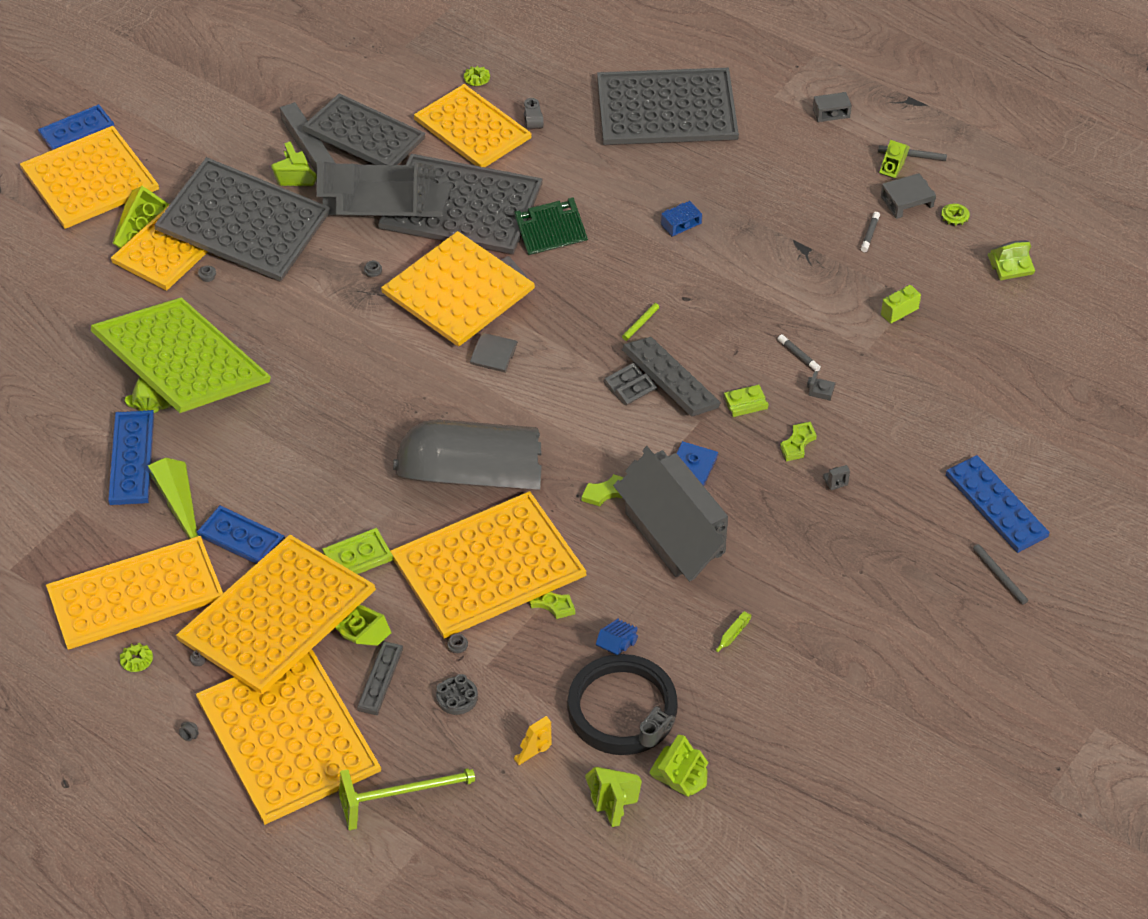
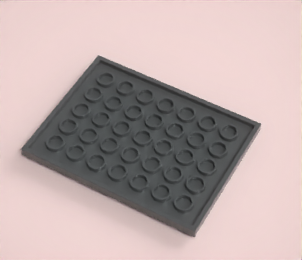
M729 67L597 72L603 145L738 140L739 138Z
M416 154L410 155L406 165H414V162L434 166L436 177L433 179V183H453L442 217L382 216L379 221V228L445 241L458 231L483 249L514 254L521 237L514 212L519 210L520 212L528 211V208L534 206L543 184V178Z
M206 157L155 223V230L282 281L330 213V207Z

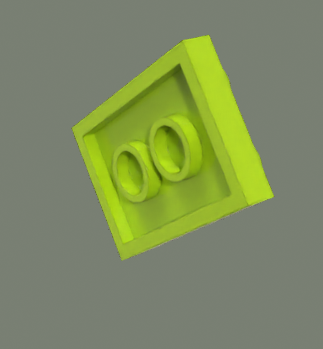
M377 528L322 549L324 555L356 574L393 561V555Z

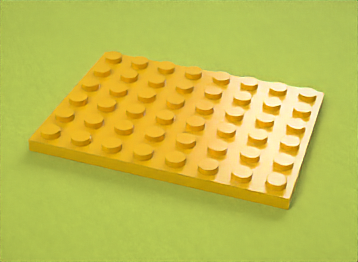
M530 491L390 551L394 562L444 639L586 576L585 568Z
M289 535L176 634V637L181 643L195 652L197 650L198 654L200 653L201 656L255 691L263 694L376 590L375 584Z
M312 649L263 694L255 691L235 677L196 694L202 710L264 825L339 791L340 771L349 770L352 784L381 772V766Z

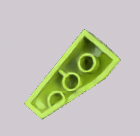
M144 186L132 190L122 212L112 244L121 249L169 204Z
M359 605L335 627L343 638L356 644L378 646L392 633L383 614L363 605Z

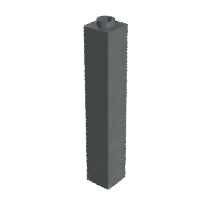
M294 102L280 107L282 122L301 151H303L304 156L316 174L317 161L335 163L321 140L303 131V125L308 121L297 104Z

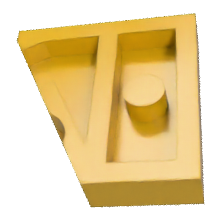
M547 716L529 726L526 736L520 744L523 750L514 757L518 765L539 752L546 751L552 745L551 721Z

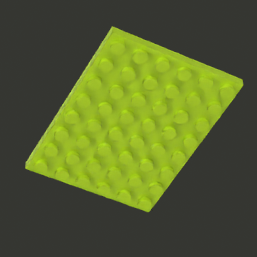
M182 297L91 325V332L179 413L269 383L271 376Z

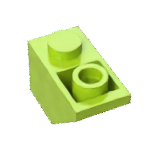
M890 140L879 173L896 178L905 163L910 146Z

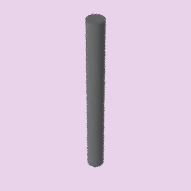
M879 145L878 152L886 153L888 146ZM909 149L907 156L946 161L947 154Z
M979 544L975 545L973 550L1019 602L1022 605L1026 604L1028 598Z

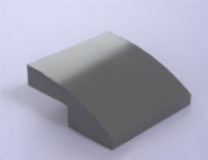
M482 333L470 363L506 373L510 359H513L518 341Z
M635 362L606 377L603 381L609 390L625 405L657 389L651 378L647 374H643Z

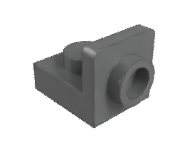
M814 371L813 376L809 377L807 382V388H810L809 396L831 401L836 382L818 379V371Z
M847 465L835 467L829 470L828 473L823 474V479L829 489L834 490L847 486L850 469Z

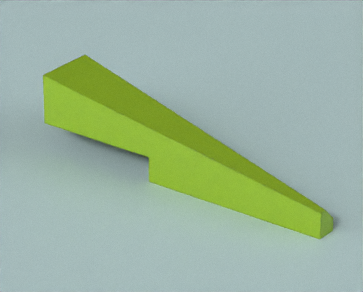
M163 458L148 465L150 476L165 497L168 507L188 538L198 537L186 463Z

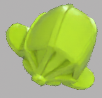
M141 377L136 382L133 394L125 397L126 405L138 409V411L153 410L156 413L160 409L163 410L171 407Z

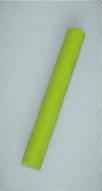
M654 303L622 335V338L627 341L659 309V305Z

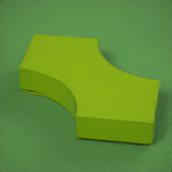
M811 422L793 425L792 436L780 443V448L786 461L804 458L805 446L809 442L816 440L817 435Z
M613 474L606 482L599 484L588 483L581 501L600 507L608 499L623 498L613 485L617 480H622L624 477Z
M549 592L529 601L531 608L546 609L556 619L575 615V608L568 594L558 595Z

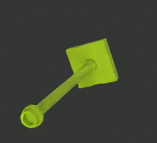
M467 768L461 774L357 794L354 791L349 770L340 771L339 798L348 830L357 829L359 802L465 781L469 785L471 782H475L474 771Z

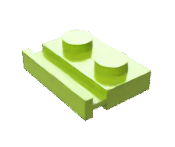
M760 385L724 393V399L729 410L732 412V417L768 409L769 404L765 400L766 398Z

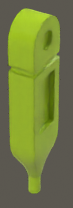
M742 612L724 633L716 652H719L723 647L729 646L743 628L746 627L751 619L749 613Z

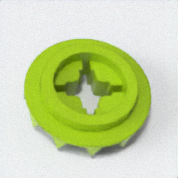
M478 65L475 68L471 66L470 69H466L464 80L473 86L484 85L490 80L489 70L484 67L479 68Z
M948 204L942 209L941 216L943 221H948V225L953 223L956 226L957 224L963 225L964 222H968L970 213L963 205Z
M140 642L138 645L131 644L130 647L124 648L123 653L120 654L121 666L130 672H139L146 669L153 660L152 650L147 645L143 646ZM139 654L140 658H132V655L137 656Z

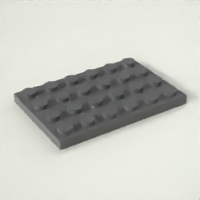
M340 93L303 125L304 132L375 165H398L425 139L426 134Z

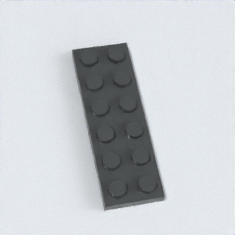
M652 337L623 345L622 351L691 417L719 408L721 402Z

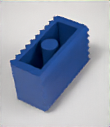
M691 201L681 203L677 207L671 208V210L668 209L661 214V225L669 232L671 237L702 224V213Z
M618 618L600 629L596 646L618 655L626 651L629 646L635 645L638 639L636 634L638 628L637 626H630V623L627 624Z

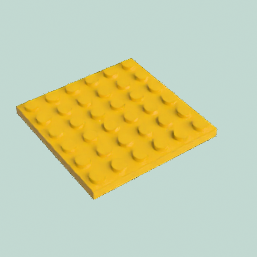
M114 126L20 163L22 171L64 229L126 204L132 190L140 186H144L151 192L159 190L158 183Z
M457 231L382 286L381 290L387 297L459 347L535 288V283Z

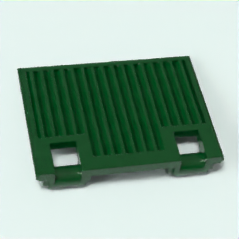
M574 197L568 198L565 202L560 203V201L528 208V211L520 212V210L514 212L528 255L588 241ZM571 208V210L563 211V209ZM531 217V220L523 221V219Z

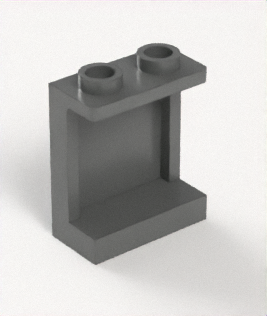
M920 173L882 184L880 197L896 219L903 217V210L924 203H927L929 208L934 207L936 194L931 190L927 181L923 179Z

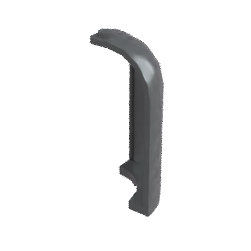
M441 419L423 421L412 427L401 440L397 459L393 460V470H396V474L400 477L415 480L540 490L541 465L538 463V455L541 456V442H538L540 433L537 427Z

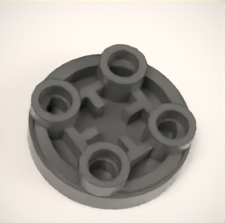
M458 674L456 677L448 678L437 685V703L446 713L453 715L465 714L472 710L478 701L477 687L471 680L467 679L466 675Z

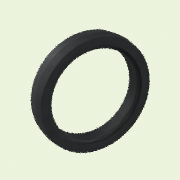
M629 654L604 656L587 664L573 679L567 700L569 719L577 735L589 746L613 755H632L653 748L643 746L639 741V734L618 737L597 730L585 719L581 711L580 701L586 688L596 679L617 672L633 673L648 679L659 689L665 703L664 713L669 716L673 715L676 718L678 708L677 694L668 674L654 662ZM671 729L664 734V736L657 742L656 745H658L661 741L665 739V737L669 734Z

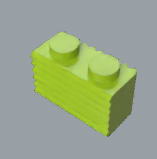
M908 285L900 289V291L889 295V297L883 298L881 316L891 324L919 309L921 294L912 285Z

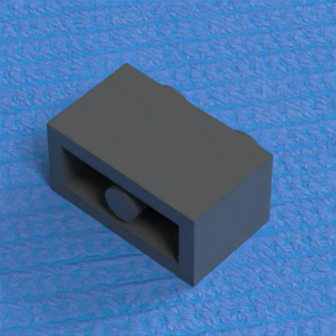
M846 92L814 96L813 111L818 122L850 118L852 104Z

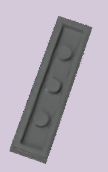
M383 641L357 706L359 712L378 716L402 654L403 645Z

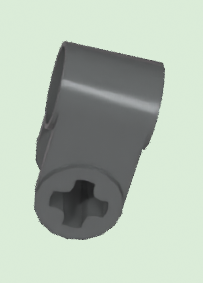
M535 98L526 99L524 101L526 129L543 128V114L541 113L539 101Z
M658 706L654 707L647 718L640 724V743L645 747L655 746L664 734L672 728L675 717L665 714Z

